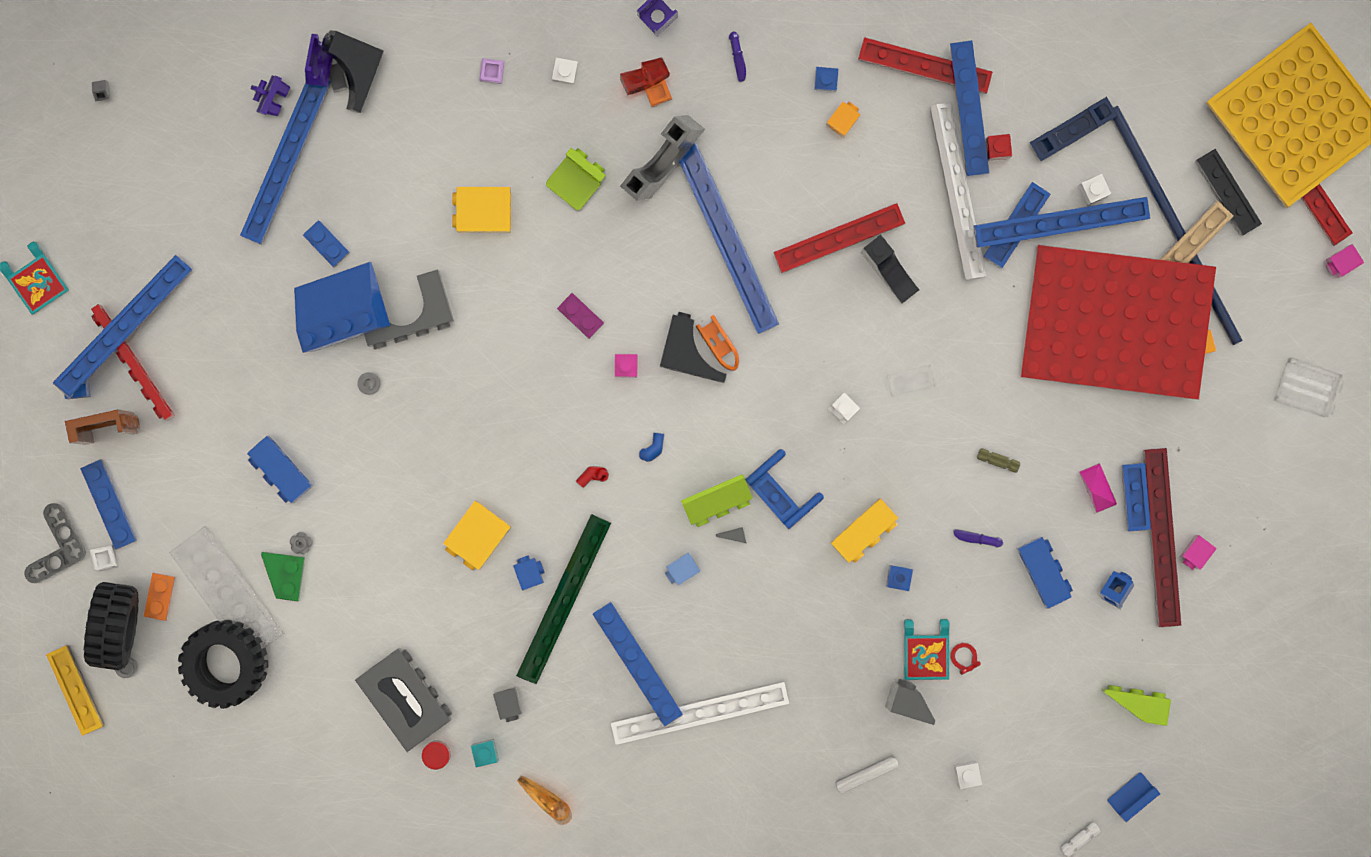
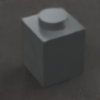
M516 687L494 693L493 697L500 720L505 719L506 722L519 719L518 715L523 712Z

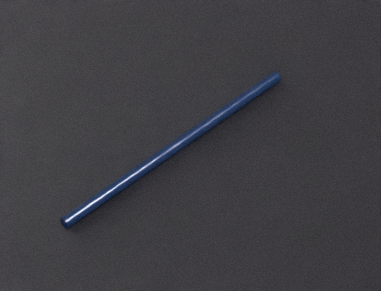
M1115 106L1114 110L1118 116L1113 121L1174 236L1179 241L1186 232L1119 106ZM1197 254L1189 262L1190 264L1203 265ZM1214 287L1211 305L1232 345H1235L1243 340Z

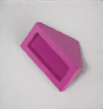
M1100 463L1079 472L1096 513L1117 505Z

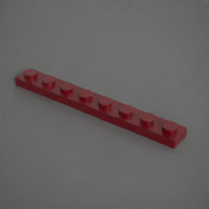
M1167 448L1143 450L1151 524L1150 535L1158 627L1182 626Z

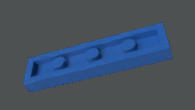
M1032 182L1007 220L1038 215L1051 194ZM1020 241L991 245L983 257L1002 269Z
M102 459L81 467V472L115 550L137 541Z

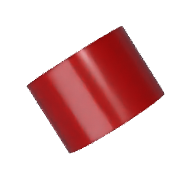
M438 740L428 743L422 751L424 765L433 770L446 766L451 757L448 745Z

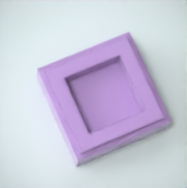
M482 58L479 81L502 84L504 61Z

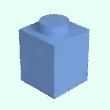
M688 552L666 566L668 571L665 574L671 584L676 582L677 585H680L699 573L700 569Z

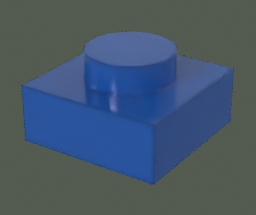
M816 67L814 90L836 92L838 68Z

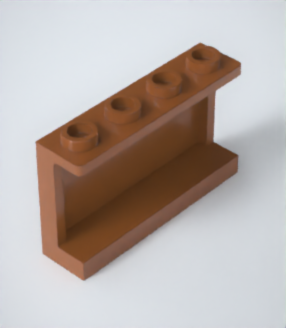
M119 409L65 421L69 443L80 445L94 443L92 430L117 425L118 433L134 435L138 434L137 429L140 428L137 415L134 416L133 412Z

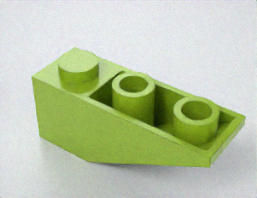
M1108 685V689L1102 688L1104 694L1141 721L1167 726L1171 699L1165 698V693L1152 692V696L1144 695V690L1130 688V692L1121 691L1122 687Z

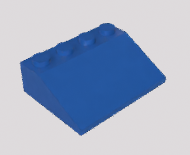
M367 262L294 288L296 332L302 353L317 351L390 326L372 262Z

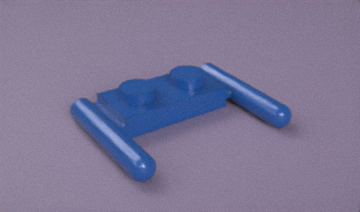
M779 449L749 475L745 481L789 530L824 499V496L818 492L801 508L794 503L767 472L785 457V451Z

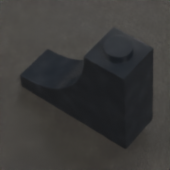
M329 30V33H326L323 38L322 45L324 47L322 51L335 59L346 75L349 87V99L346 109L361 113L384 50L341 32Z
M881 234L862 249L860 253L901 304L919 291V288L898 261L895 251Z
M678 312V315L673 314L660 367L725 383L727 374L711 367L699 354L694 342V320L690 319L691 315L683 312Z

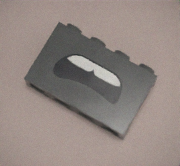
M398 648L355 679V681L400 744L408 752L452 720L450 717L452 712L445 703L443 705L440 704L437 699L439 694L432 685L427 686L424 681L426 676L419 667L414 668L411 663L413 658L406 649L402 651L401 648Z

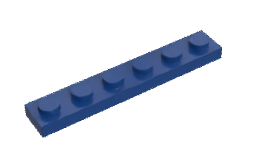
M973 41L950 43L967 176L989 173Z
M610 602L594 612V618L664 727L681 717L683 713L613 604Z

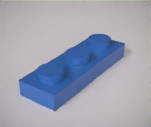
M1145 463L1122 465L1127 530H1151Z

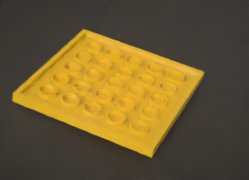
M1309 23L1205 102L1286 208L1290 207L1371 144V99L1312 23Z

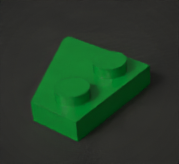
M261 552V557L276 599L298 602L305 557Z

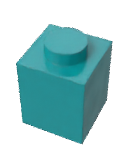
M494 739L471 745L476 768L498 763L499 758Z

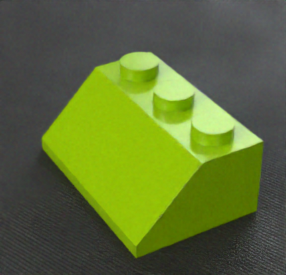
M741 474L685 498L681 502L691 525L696 523V526L700 527L709 523V517L716 515L717 518L730 514L728 509L737 506L739 510L750 505L749 500L753 498L745 478Z

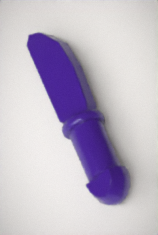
M733 31L729 35V40L733 51L732 55L734 56L737 78L739 82H743L746 78V66L742 55L743 51H741L739 35Z
M958 529L954 530V536L961 541L979 543L980 545L985 544L995 546L996 548L1003 545V540L999 537L995 538Z

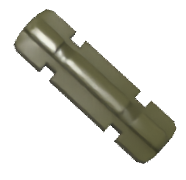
M983 448L978 452L977 459L980 461H988L989 464L1003 469L1008 468L1009 471L1014 473L1018 472L1020 468V462L1017 460H1009L1008 457L994 452L989 453V450Z

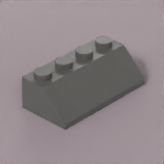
M899 679L898 682L893 681L885 707L892 713L934 725L935 719L916 686L912 682Z

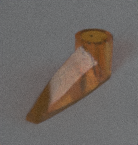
M520 776L517 781L521 787L557 824L565 825L570 822L572 812L566 802L536 782ZM565 809L564 812L566 814L563 817L561 815L558 817L557 811Z

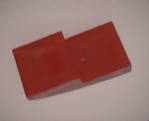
M661 57L641 62L640 69L620 73V81L628 96L662 82L670 76V73Z

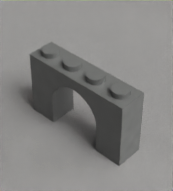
M689 115L674 116L661 133L666 138V141L659 151L643 167L633 169L620 187L636 201L652 198L705 129Z
M438 269L417 275L424 302L419 318L409 325L398 326L390 323L389 327L365 334L368 347L373 346L374 350L386 347V342L395 340V343H400L408 340L407 336L412 334L420 337L429 334V329L437 327L439 331L451 327L450 323L454 322V318Z

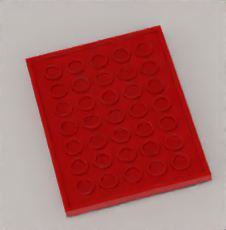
M1038 245L1021 377L1199 400L1216 267Z

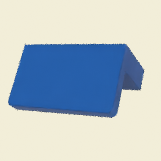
M1139 772L1111 795L1107 801L1122 820L1127 822L1158 797L1160 793Z

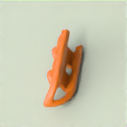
M712 315L711 323L703 328L698 324L696 328L718 362L726 369L735 371L739 365L737 350L716 317ZM721 333L725 340L721 341L717 334ZM712 338L716 346H713L709 339ZM731 351L735 356V365L733 367L721 359Z

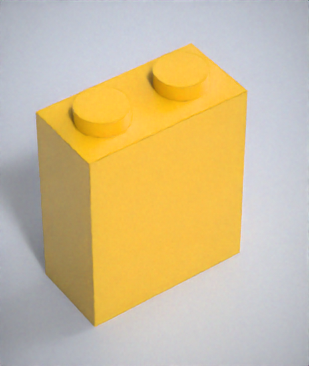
M456 187V192L452 193V204L456 206V214L452 215V227L456 228L457 233H511L510 187Z
M475 500L443 544L447 546L445 551L453 557L457 555L464 559L463 564L472 571L475 568L480 570L511 529V526Z

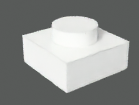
M556 58L552 80L574 84L578 62Z

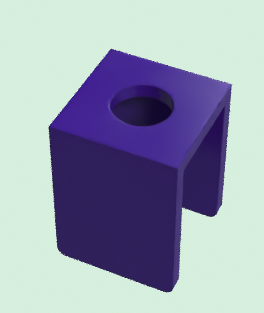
M647 0L637 10V16L658 37L678 18V11L676 9L672 11L663 0ZM653 11H662L664 13L663 21L659 23L654 22L651 18Z

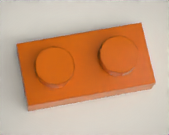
M152 573L144 617L167 621L175 577Z

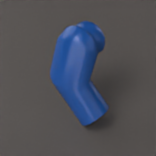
M653 433L652 445L639 451V458L641 460L650 462L661 455L664 434Z

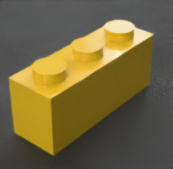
M879 498L830 543L848 563L851 561L856 563L864 556L862 551L868 545L870 548L874 547L881 540L879 536L884 531L889 533L898 525L895 522L898 517Z

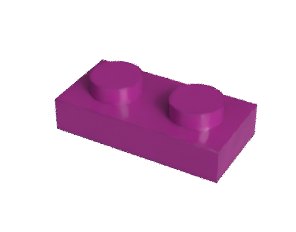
M573 293L557 308L588 339L604 324Z

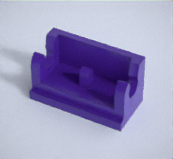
M311 34L305 65L306 84L328 86L333 58L322 51L324 46L319 41L318 34Z

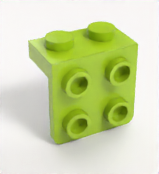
M570 148L565 154L566 158L546 181V186L571 207L579 211L604 182L606 175L603 173L605 169L597 162L591 164L586 160L588 155L582 150Z

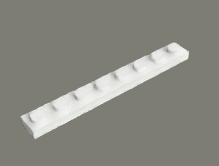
M951 103L935 104L930 106L965 278L969 280L986 277L981 247H976L973 225H976L952 105Z
M780 682L679 706L683 715L665 727L655 712L611 722L615 744L617 745L789 704L785 683Z

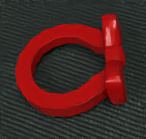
M960 643L953 647L950 658L954 666L960 669L959 673L961 675L981 665V662L977 661V653L972 645ZM965 647L972 652V664L965 667L956 661L955 653L959 648Z

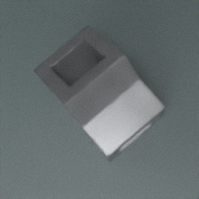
M108 81L92 82V93L95 102L109 99Z

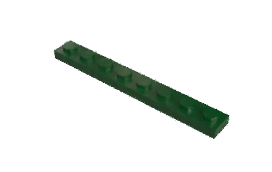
M593 514L590 515L517 672V677L537 684L611 525L610 522Z

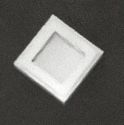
M113 545L90 550L95 572L118 567Z

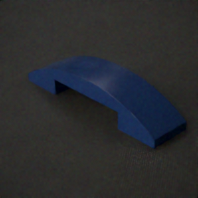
M1106 96L1054 129L1034 139L1030 144L1040 161H1043L1118 115Z

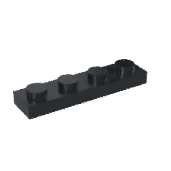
M1216 148L1196 160V163L1222 205L1233 215L1231 219L1241 236L1262 224Z

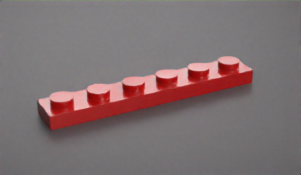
M864 37L858 60L955 86L953 63L951 60ZM976 67L979 92L987 94L993 72Z
M896 203L775 251L773 254L781 273H784L905 224V221Z
M97 304L91 308L94 313L91 317L98 327L102 325L105 328L112 321L102 305ZM124 341L118 347L117 357L123 364L125 362L131 369L128 371L129 375L135 382L139 381L143 387L140 390L147 401L151 399L155 405L153 410L158 418L170 420L175 414L127 342Z

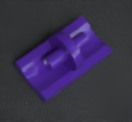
M276 75L271 76L266 90L264 89L267 82L264 80L260 81L258 87L252 85L250 89L256 92L252 100L259 102L261 95H263L256 112L262 115L278 116L282 105L272 100L275 93L286 97L290 86L281 81L282 78Z

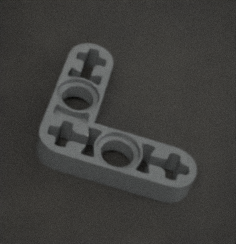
M48 504L43 511L44 518L60 549L26 567L24 575L30 583L42 582L80 562L85 557V547L65 509L60 504ZM52 507L53 509H59L57 517L59 521L64 519L65 523H60L54 527L53 524L58 522L55 517L49 516ZM63 526L70 529V536L67 539L60 538L58 534L59 529ZM75 539L76 542L71 544L75 549H80L77 559L75 556H70L69 553L72 552L70 545L65 547L64 543ZM54 556L61 560V565L58 569H52L49 565L50 559ZM45 566L47 571H49V574L46 571L39 573L38 579L30 576L33 572V567L36 570Z

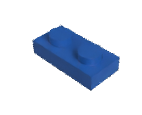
M319 220L303 234L332 267H335L350 253Z

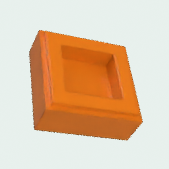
M664 78L644 86L651 107L672 100Z

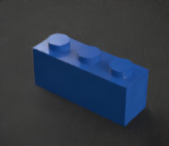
M270 436L263 438L247 453L250 456L248 459L250 464L256 470L260 468L265 473L262 477L270 486L275 485L280 490L277 494L285 503L288 501L295 503L313 487L312 483Z
M1039 537L1016 548L1046 609L1072 598L1070 594L1073 591L1067 579L1063 580L1060 574L1063 569L1058 559H1053L1050 553L1053 551V548L1048 539L1044 540L1043 537Z

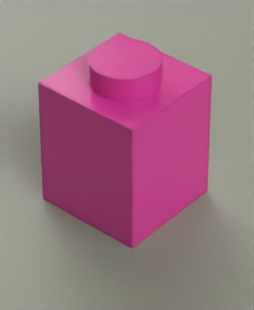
M1353 244L1348 245L1326 259L1328 271L1332 276L1336 275L1337 278L1346 275L1364 263Z
M615 354V377L637 378L638 355Z
M1195 535L1180 557L1184 559L1182 563L1191 570H1194V568L1201 570L1217 548L1200 535Z

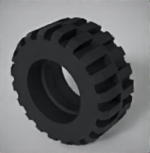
M101 582L95 587L88 610L84 635V661L89 666L119 671L128 664L136 633L139 608V594L133 586Z
M217 620L201 627L188 637V641L184 642L181 647L183 652L178 657V662L182 663L178 667V673L183 674L184 679L181 682L183 686H188L190 689L188 693L191 697L194 695L198 697L197 702L201 704L208 702V707L216 708L220 706L221 709L241 704L262 686L261 682L267 676V673L264 671L268 668V660H264L267 651L266 648H261L260 643L263 641L260 637L255 638L252 635L254 630L250 627L244 629V624L238 621L232 624V620H223L222 622ZM223 645L232 650L237 656L240 664V674L235 682L224 683L211 674L207 666V652L211 646Z

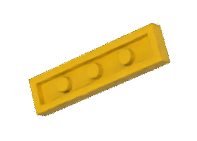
M68 645L46 654L81 735L83 736L103 727V723Z

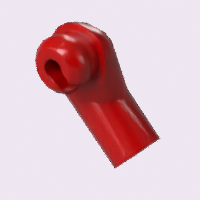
M590 466L578 477L576 482L584 488L591 480L606 481L609 473L604 467Z

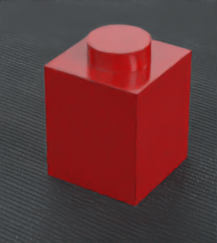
M1010 134L993 135L986 138L988 161L1010 159L1012 157Z

